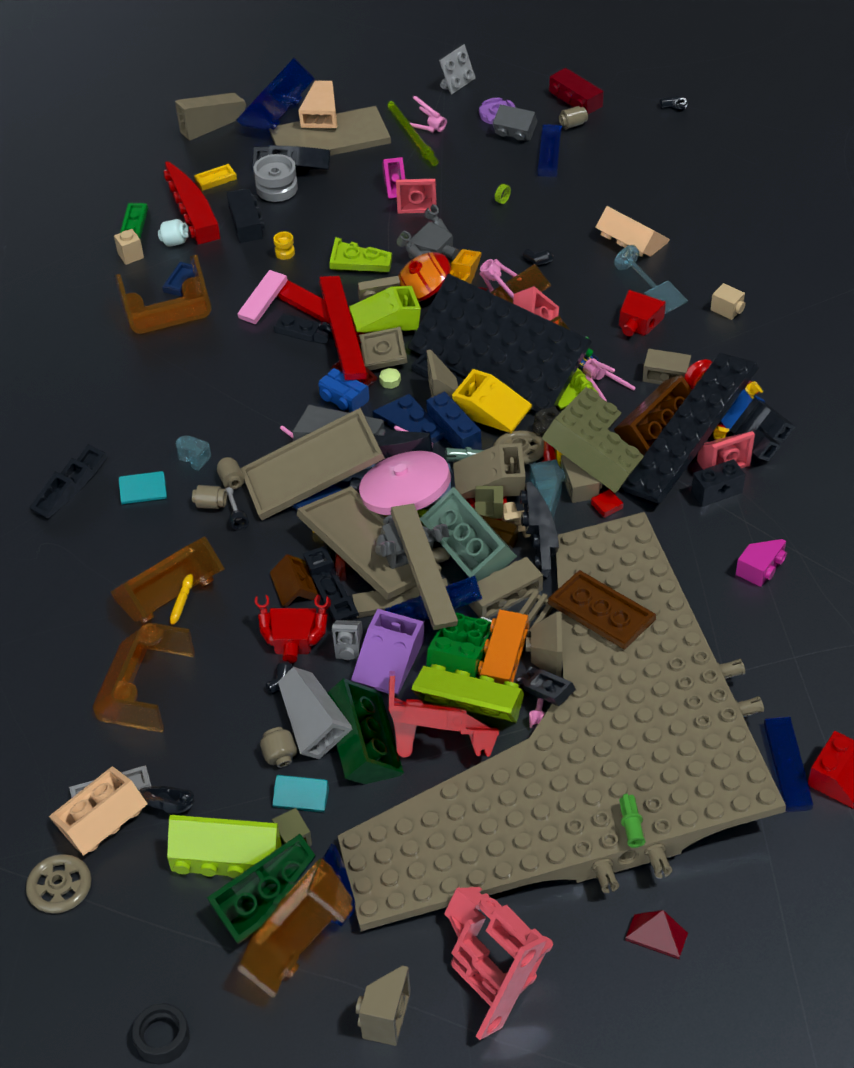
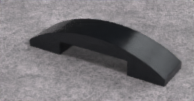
M323 546L303 553L307 568L323 604L326 603L327 596L331 600V605L326 610L334 622L359 616L351 596L347 595L334 569L333 561L326 547Z

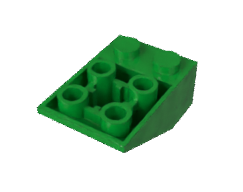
M455 613L458 619L457 626L438 630L428 647L426 666L431 667L432 664L445 667L446 671L455 673L456 670H462L470 673V677L477 678L479 663L484 661L486 656L484 654L485 642L487 639H491L492 632H490L491 622L484 618H472L461 613Z

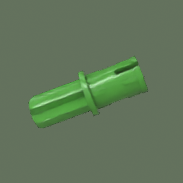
M623 794V797L619 799L623 816L621 825L625 827L628 846L638 848L645 844L641 826L643 818L638 812L635 796Z

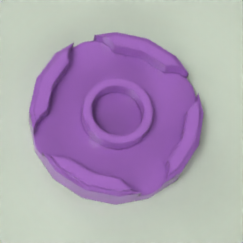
M490 98L485 100L482 106L479 107V116L484 122L493 124L500 104L515 107V105L510 100L506 102L502 101V98Z

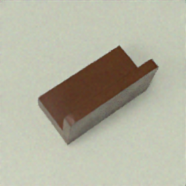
M286 554L270 571L282 606L288 607L297 596L313 600L318 595L305 560Z

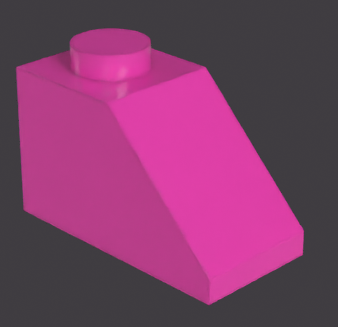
M403 158L383 159L382 167L388 199L397 198L396 180H405Z

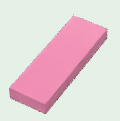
M269 270L237 313L239 319L257 324L288 281L287 276Z

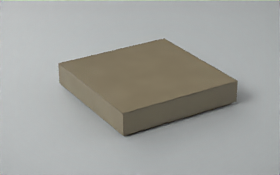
M401 327L359 335L366 371L408 363Z

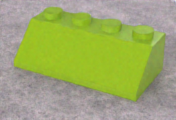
M432 664L431 667L423 666L412 686L414 694L423 701L465 708L469 712L517 723L524 692L516 683L504 681V684L494 682L495 679L480 675L478 679L470 677V673L462 670H456L455 673L446 671L445 667Z
M170 815L167 858L171 871L179 874L199 873L209 877L223 875L236 878L282 846L278 823Z

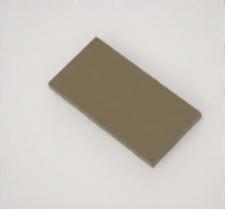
M376 106L337 113V128H301L300 121L269 127L275 146L330 150V156L391 143L389 132Z
M361 408L242 467L241 470L245 476L244 480L261 520H264L385 458Z
M352 486L298 508L297 517L386 600L417 586L410 564L391 569L387 558L376 554L377 537L381 535V528L384 525L383 520L386 517L370 511L364 505L360 494ZM437 564L438 569L441 573L442 568Z

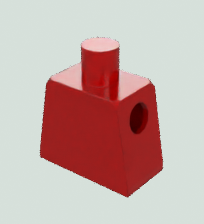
M629 290L620 311L619 326L622 328L623 334L632 336L634 333L641 335L650 333L664 319L666 302Z

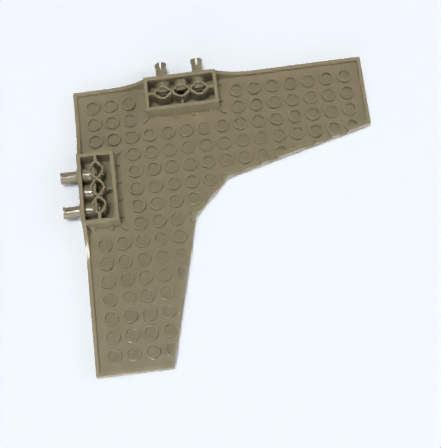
M645 512L559 534V549L556 553L558 589L577 571L581 570L656 614V620L624 650L561 612L563 678L571 681L576 688L568 699L560 706L552 704L531 736L523 742L338 835L361 931L446 908L458 887H480L482 889L480 894L492 895L542 881L576 880L579 883L598 877L602 892L610 893L608 889L609 884L612 892L619 888L618 881L614 875L615 872L651 862L657 878H663L661 870H663L665 877L672 873V868L667 858L681 854V850L692 843L733 826L786 812V805L743 718L763 713V702L760 696L745 701H735L725 679L744 675V664L741 659L723 664L717 663ZM623 794L635 796L638 812L643 818L641 826L645 844L638 848L628 846L625 827L621 825L623 816L619 799L623 797Z

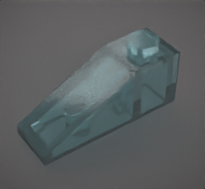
M557 459L530 464V482L533 483L546 501L553 519L562 492V482L565 481L564 469L559 468Z

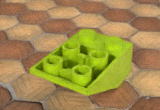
M392 286L349 306V311L356 331L369 333L401 327L402 331L417 330L421 308L412 286Z

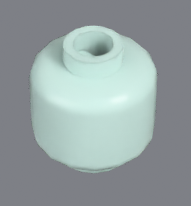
M179 219L162 222L160 230H158V237L168 247L181 245L189 237V230L186 223Z

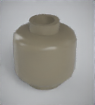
M282 727L266 731L260 741L265 761L270 765H277L278 768L291 764V759L297 754V747L290 731L283 730Z

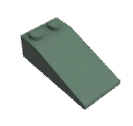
M454 487L420 518L429 529H433L441 524L447 525L450 537H443L439 542L474 582L490 576L495 571H500L517 557Z

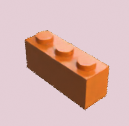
M499 609L497 618H493L491 622L490 632H492L491 639H487L485 642L484 654L486 656L484 661L479 663L478 675L495 679V683L504 684V681L514 683L529 630L528 615Z

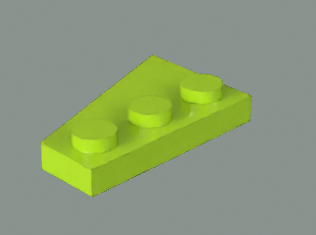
M335 237L329 265L330 269L390 272L392 253L373 247H358V243H344L341 238Z

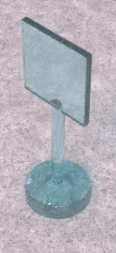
M635 245L625 247L615 257L614 265L617 269L625 270L632 266L653 288L645 292L644 295L666 302L665 314L688 302L669 280L657 286L635 263L639 257V249Z

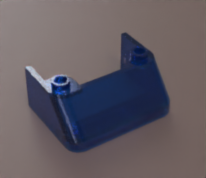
M293 58L236 121L242 126L263 130L271 128L274 130L280 124L278 119L287 111V108L292 103L296 105L302 99L301 93L315 78Z

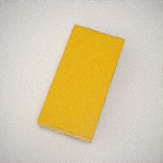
M226 164L196 174L194 179L200 189L204 191L236 180L237 176L232 167Z

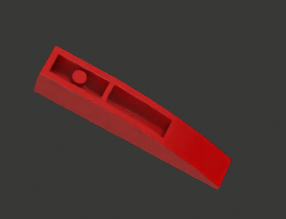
M169 161L165 162L166 170H163L165 180L168 182L171 193H173L175 203L178 204L180 214L183 215L184 222L189 226L191 238L195 237L198 245L219 240L218 222L201 190L180 169Z

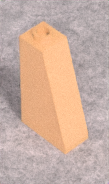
M314 81L299 109L301 128L338 127L332 81Z

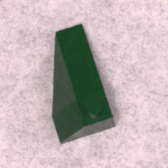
M301 834L295 836L207 897L210 905L237 944L263 927L315 859L316 855Z

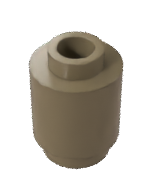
M580 106L562 110L559 115V123L565 129L582 125L588 120L586 109Z
M226 457L218 462L217 473L224 487H230L233 490L241 487L245 481V476L237 461Z
M198 485L197 489H194L192 492V502L196 503L197 508L220 509V507L226 506L227 490L221 489L220 486Z

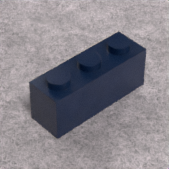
M446 392L426 400L428 415L445 432V439L454 449H465V447H471L474 450L482 449L481 430Z

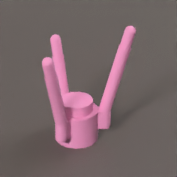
M414 96L413 99L421 105L419 109L429 116L427 121L429 126L409 123L408 125L428 130L432 133L435 130L442 132L446 127L447 119L440 116L438 112L430 108L417 96Z
M497 259L485 261L480 267L481 272L479 274L484 279L490 293L496 295L489 280L497 281L514 300V293L500 278L502 274L500 271L503 270L517 280H521V277L502 265Z
M594 358L589 359L583 367L586 379L593 384L599 396L607 401L594 382L596 379H602L604 375L633 391L636 389L635 386L612 374L611 372H615L614 368Z

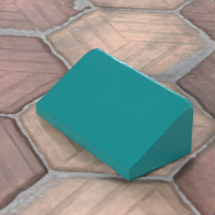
M163 471L119 477L122 504L167 499L166 479Z
M277 775L273 807L284 809L296 808L297 810L325 813L329 794L328 781L324 779Z

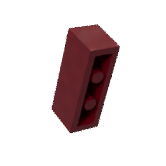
M564 68L550 76L549 92L569 105L584 107L588 115L603 107L604 91L569 69Z

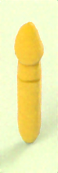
M192 574L187 575L182 582V588L170 615V624L172 625L178 622L189 591L193 586Z

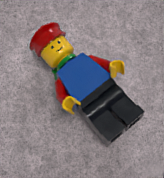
M699 360L688 368L684 379L692 390L712 364L711 360ZM749 381L714 429L713 438L715 440L725 438L729 431L736 435L753 431L755 434L753 453L760 459L770 461L781 446L776 440L784 443L796 426L765 403L764 399L755 395L759 392L763 393V390L756 381ZM786 426L785 431L782 434H780V432ZM770 445H772L771 449L768 452H766Z

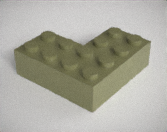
M587 387L553 420L541 438L614 493L619 490L644 457L636 447L628 445L618 434L610 431L622 413L617 410L614 404L606 402L596 391Z

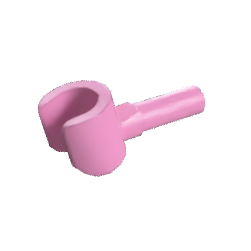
M541 698L537 701L536 709L529 713L530 728L534 724H539L545 715L542 711L544 700Z

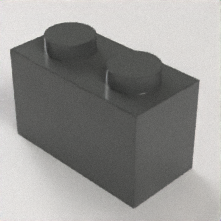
M501 104L493 121L496 134L502 137H514L520 141H530L537 124L535 112Z

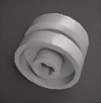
M272 154L256 161L253 168L256 191L260 198L266 201L279 202L290 199L296 194L298 185L295 162L292 158L286 155Z

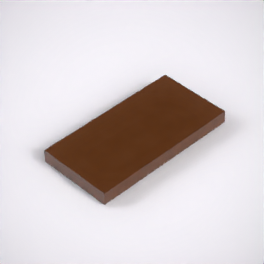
M581 570L577 571L548 598L550 606L624 650L656 620L655 613Z

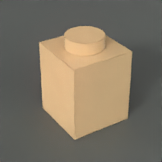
M133 229L114 235L118 255L126 265L144 258L140 238Z
M723 283L712 294L711 311L732 320L737 314H741L745 308V293Z

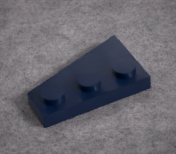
M410 394L372 411L373 418L386 421L388 426L393 429L395 426H398L409 432L430 433L433 444L445 439V432Z

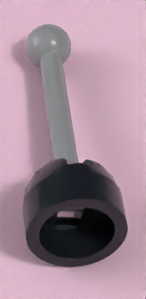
M227 487L225 489L233 509L229 518L231 527L234 530H243L249 524L248 517L244 511L237 509L233 497V488Z

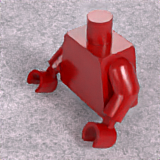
M266 595L267 602L265 605H259L258 597L256 596L255 604L260 609L258 614L260 633L268 645L274 646L276 654H283V661L296 662L298 654L310 653L312 646L316 645L325 635L328 615L325 611L331 605V600L328 596L324 605L319 604L320 595L315 597L314 603L319 608L318 613L316 608H270V612H267V608L270 605L269 597Z

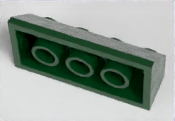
M343 678L327 693L352 727V730L337 743L345 778L358 783L369 784L403 775L404 771L399 754L397 753V747L381 692Z

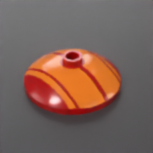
M438 252L424 253L413 258L403 267L398 275L400 286H412L418 302L431 297L440 289L446 276L450 274L451 265L445 255Z

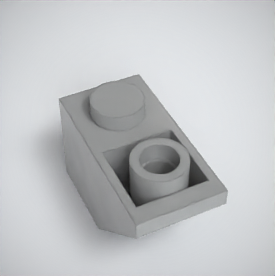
M337 620L332 625L336 659H358L363 641L362 621Z

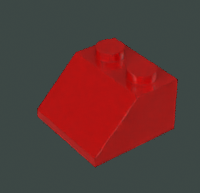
M834 730L811 767L807 785L853 809L854 740Z

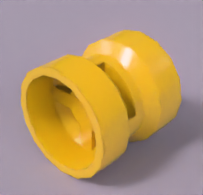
M285 231L274 235L276 257L282 260L292 258L295 255L293 235Z

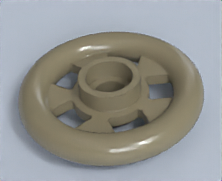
M530 431L506 433L500 436L493 445L522 443L524 465L536 462L543 456L544 440L541 439L540 435ZM530 442H534L536 444L531 446Z
M62 854L48 857L37 864L29 874L26 882L27 897L31 904L40 911L46 913L69 911L79 905L87 896L91 887L90 870L81 859L72 855ZM65 865V870L54 871V867ZM78 872L80 880L73 882L70 874ZM41 876H47L45 885L37 884ZM56 880H62L61 883L54 884ZM72 889L75 894L65 900L62 895ZM45 892L54 896L50 902L41 898Z

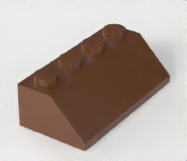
M682 375L665 380L614 431L624 442L636 447L644 456L692 389Z

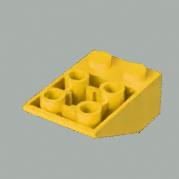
M475 369L468 374L452 394L453 401L472 421L509 433L515 430L532 408L530 402L495 376Z

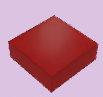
M610 489L591 498V505L604 518L623 509V502Z

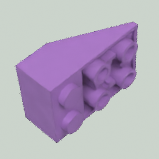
M377 609L368 627L351 681L389 694V671H394L395 696H398L425 640L424 622Z

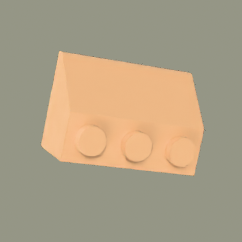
M606 206L595 227L602 231L600 235L609 240L612 237L616 238V243L624 248H627L628 245L633 247L632 252L641 257L643 254L651 257L670 240Z
M112 766L49 817L70 843L84 856L86 853L95 850L107 836L116 833L127 820L137 816L142 811V808L147 805V802L134 783Z

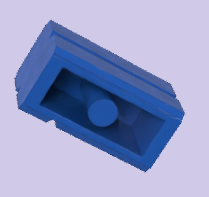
M335 368L327 376L325 375L319 380L321 398L326 402H333L343 411L353 412L361 408V406L363 407L369 401V388L367 385L358 380H345L343 372Z

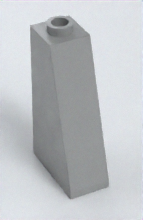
M293 667L278 681L300 754L320 759L352 730L351 724L313 673Z

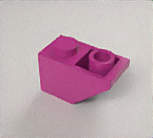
M779 539L749 544L738 559L735 575L761 587L767 579L771 580L776 566L784 562L787 556L785 551L786 541Z

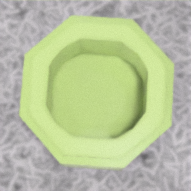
M393 368L382 370L379 376L380 384L384 388H395L400 384L401 374L397 369Z

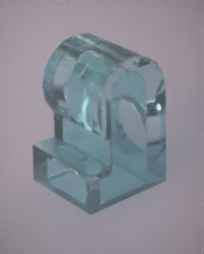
M188 435L179 437L176 440L178 458L181 461L190 462L191 468L199 471L211 458L208 442Z

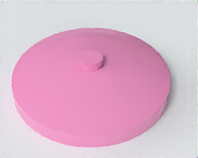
M410 451L391 456L372 467L361 480L359 492L364 505L370 511L377 514L391 515V507L414 504L416 510H419L436 501L447 490L451 474L446 460L440 455L428 451Z

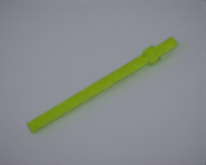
M393 101L388 102L387 106L420 148L423 157L429 160L433 166H436L439 161L434 156L432 148L425 144Z

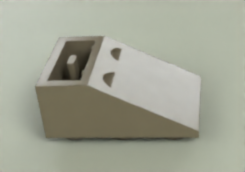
M522 443L498 444L453 463L456 490L464 498H475V486H503V496H520V490H524L526 478Z

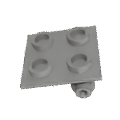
M465 44L439 60L445 76L440 86L442 89H449L450 94L455 93L476 78Z

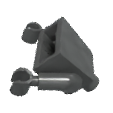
M435 204L425 211V217L433 220V223L429 221L412 238L407 231H403L397 238L398 246L406 247V251L411 259L424 253L438 252L454 260L459 253V250L453 247V235L449 232L442 219L437 217L439 208Z
M389 515L383 520L384 525L381 528V535L377 537L375 552L379 556L386 557L390 568L394 569L407 565L409 562L392 515ZM446 524L437 525L433 529L423 526L432 551L434 541L439 542L443 537H450Z

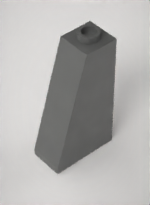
M308 405L293 430V441L349 413ZM365 416L373 435L384 436L386 433L384 420Z

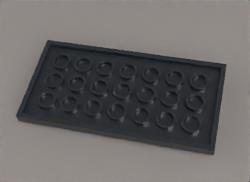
M448 274L408 348L420 355L427 354V350H432L443 363L467 375L473 369L491 374L532 404L531 410L550 419L592 341Z

